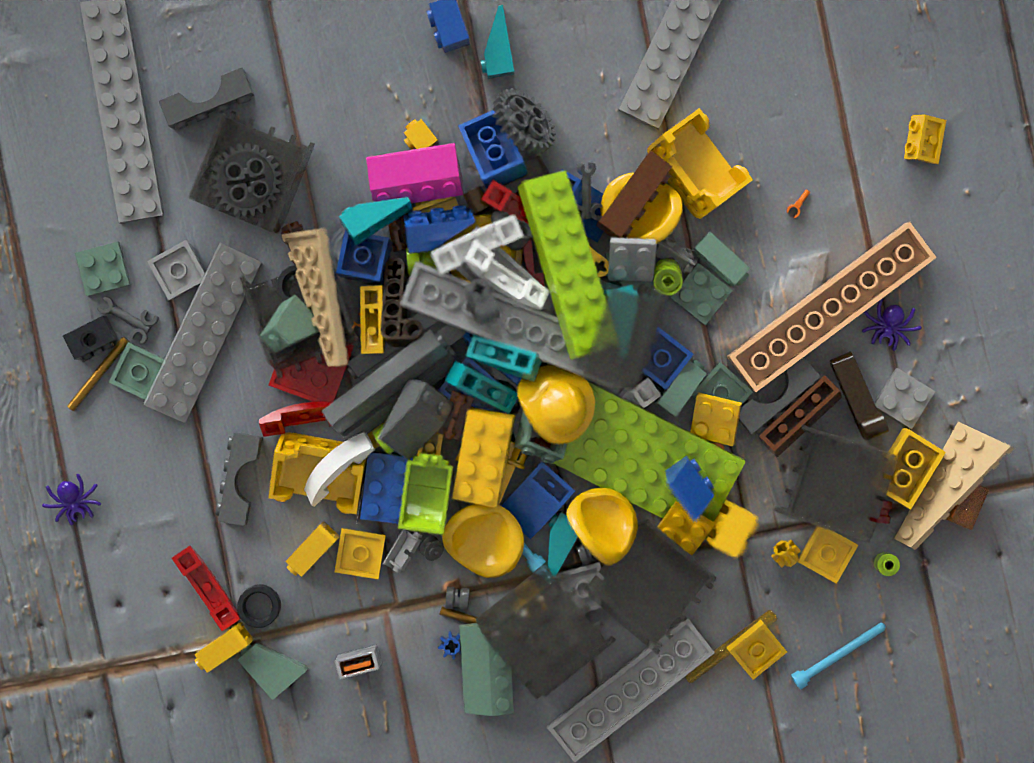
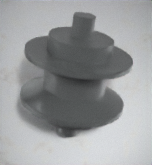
M428 536L421 542L419 551L427 560L434 561L442 555L444 545L435 536Z

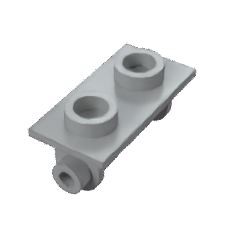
M666 237L663 241L656 244L655 256L660 259L674 257L683 273H690L699 258L695 256V252L691 249L682 248L677 245L676 241L671 237Z
M403 529L383 564L393 568L392 570L399 574L401 571H405V567L411 559L408 555L409 552L414 554L418 545L422 542L421 537L423 535L420 534L421 532Z

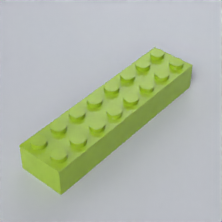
M566 170L522 182L518 186L519 194L570 360L618 346L619 342Z

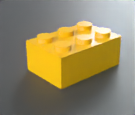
M902 428L868 485L911 510L946 452L911 430Z

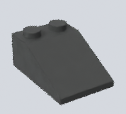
M408 379L378 439L404 458L410 460L445 424L454 403L427 383Z

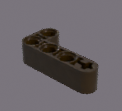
M538 155L525 162L529 174L502 186L511 190L514 194H518V186L522 182L550 175L541 156ZM485 185L475 187L463 195L473 215H479L492 208V206L481 200L486 192Z
M396 257L388 260L385 265L380 330L385 341L391 347H407L425 334L426 331L419 321L407 320V308L400 306L410 277L403 260ZM400 289L397 294L392 295L394 290ZM394 310H399L396 315H390ZM419 330L416 336H411L412 332ZM392 331H397L396 335L389 337Z
M851 351L831 359V368L862 438L868 441L889 432L888 425L883 415L878 413Z

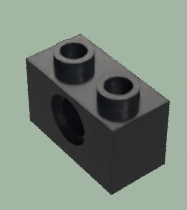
M101 316L63 335L74 360L82 359L83 362L95 356L94 352L100 349L104 352L115 346L114 342L119 340L107 316ZM90 334H94L97 338L96 344L93 346L87 343V337Z

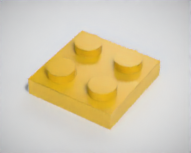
M699 392L696 395L690 432L705 440L733 447L742 403Z
M675 501L656 527L654 535L693 555L711 532L715 522L703 515H700L694 521L683 505Z
M818 523L797 562L837 584L858 544Z
M341 528L335 573L379 579L386 535Z
M759 620L726 647L752 680L787 653L762 620Z

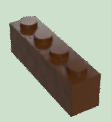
M650 151L596 226L612 238H627L633 229L630 226L633 220H640L646 211L643 208L646 202L652 203L659 193L656 191L659 184L661 183L664 186L671 177L669 171L672 166Z
M824 375L759 435L761 442L777 458L842 398L841 391Z

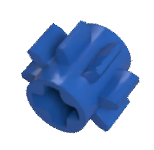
M449 631L447 638L444 636L440 637L444 644L439 645L438 649H444V658L449 654L452 655L454 660L457 653L461 654L460 633L454 636ZM449 640H453L454 644L458 643L455 646V650L446 647L449 644Z

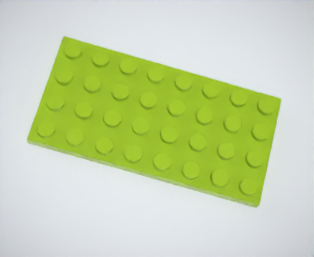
M588 381L595 397L592 421L582 436L567 443L564 458L554 461L553 464L601 488L615 490L625 496L629 502L664 518L675 501L681 503L667 484L665 470L685 456H688L690 460L695 459L702 469L699 473L703 478L708 477L715 487L712 489L714 497L701 514L714 522L746 461Z

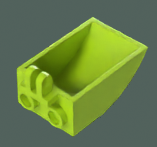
M420 453V456H413V460H407L399 529L444 534L453 465H449L448 460H442L443 456Z

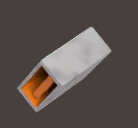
M377 645L339 654L335 660L339 679L377 670L382 663Z

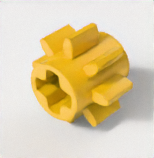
M781 540L773 547L775 554L771 557L781 568L784 565L792 567L799 561L797 554L801 550L792 540L788 542Z

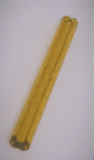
M772 610L765 612L714 650L715 653L687 674L685 679L689 683H693L728 657L731 653L726 647L759 620H762L768 627L777 620V616Z

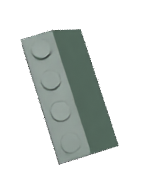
M503 620L459 625L464 712L486 716L514 714L509 625Z

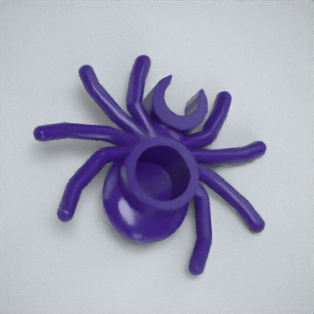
M883 299L879 300L877 304V317L879 320L875 319L867 311L863 312L867 318L878 324L862 329L863 333L879 329L874 333L871 344H875L878 335L880 344L883 337L890 338L888 347L892 345L894 340L892 347L894 351L898 346V335L906 342L907 346L911 345L909 339L900 331L908 332L922 329L921 326L902 328L913 318L915 308L911 309L909 317L904 322V311L899 305L888 306L883 312V317L881 316Z
M77 474L76 477L79 481L80 489L72 482L63 481L57 488L58 497H56L50 487L46 486L48 494L56 502L62 504H43L42 507H64L56 516L55 522H59L60 517L66 511V516L71 526L74 525L73 521L76 522L78 520L76 512H80L84 519L87 511L89 516L93 518V512L84 503L96 504L98 506L101 503L95 500L83 499L93 493L98 485L94 484L83 495V480L80 474Z

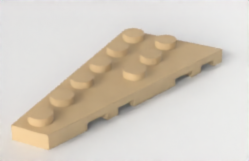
M323 228L282 234L283 241H288L291 250L288 253L290 261H294L298 269L296 271V278L306 306L311 307L314 317L311 319L313 326H317L320 331L319 343L327 365L348 364L347 349L344 344V329L340 320V306L337 302L336 283L333 278L332 259L329 254V240L326 230Z
M958 422L943 448L946 452L912 509L909 510L894 539L916 550L934 531V527L942 519L945 520L950 515L949 512L956 505H960L984 481L983 477L992 468L995 469L1000 464L999 461L1006 454H1010L1014 450L1013 447Z

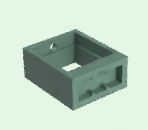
M711 231L692 249L730 287L741 285L749 277L747 272L750 267Z
M523 410L514 447L521 449L525 455L540 457L541 461L545 463H554V461L563 459L567 443H551L549 450L529 442L533 426Z

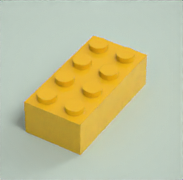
M471 407L468 410L452 499L495 508L498 506L515 415Z
M725 500L714 520L713 529L705 539L712 546L737 558L739 554L743 555L748 545L746 539L749 534L753 535L759 524L756 522L758 517L744 508Z

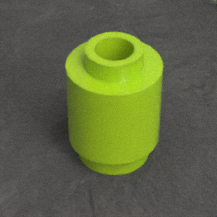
M881 552L874 559V567L885 576H893L898 572L900 562L895 555L889 552ZM891 561L890 566L886 569L885 563Z

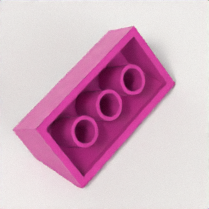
M455 143L366 157L373 202L408 197L411 203L463 195V178Z

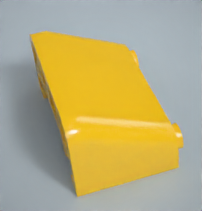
M700 108L662 134L647 148V153L650 151L654 152L672 166L669 171L671 177L667 182L678 192L690 213L698 219L706 216L753 180L746 168L739 165L731 168L705 132L710 127L709 118Z
M292 432L281 434L274 451L268 498L285 502L292 498L293 493L307 496L304 488L309 476L322 459L343 442ZM367 457L360 464L353 461L327 486L329 493L323 499L337 501V509L344 514H357Z

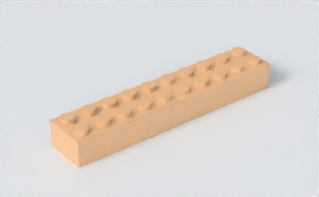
M910 222L904 223L726 357L753 392H757L937 257Z

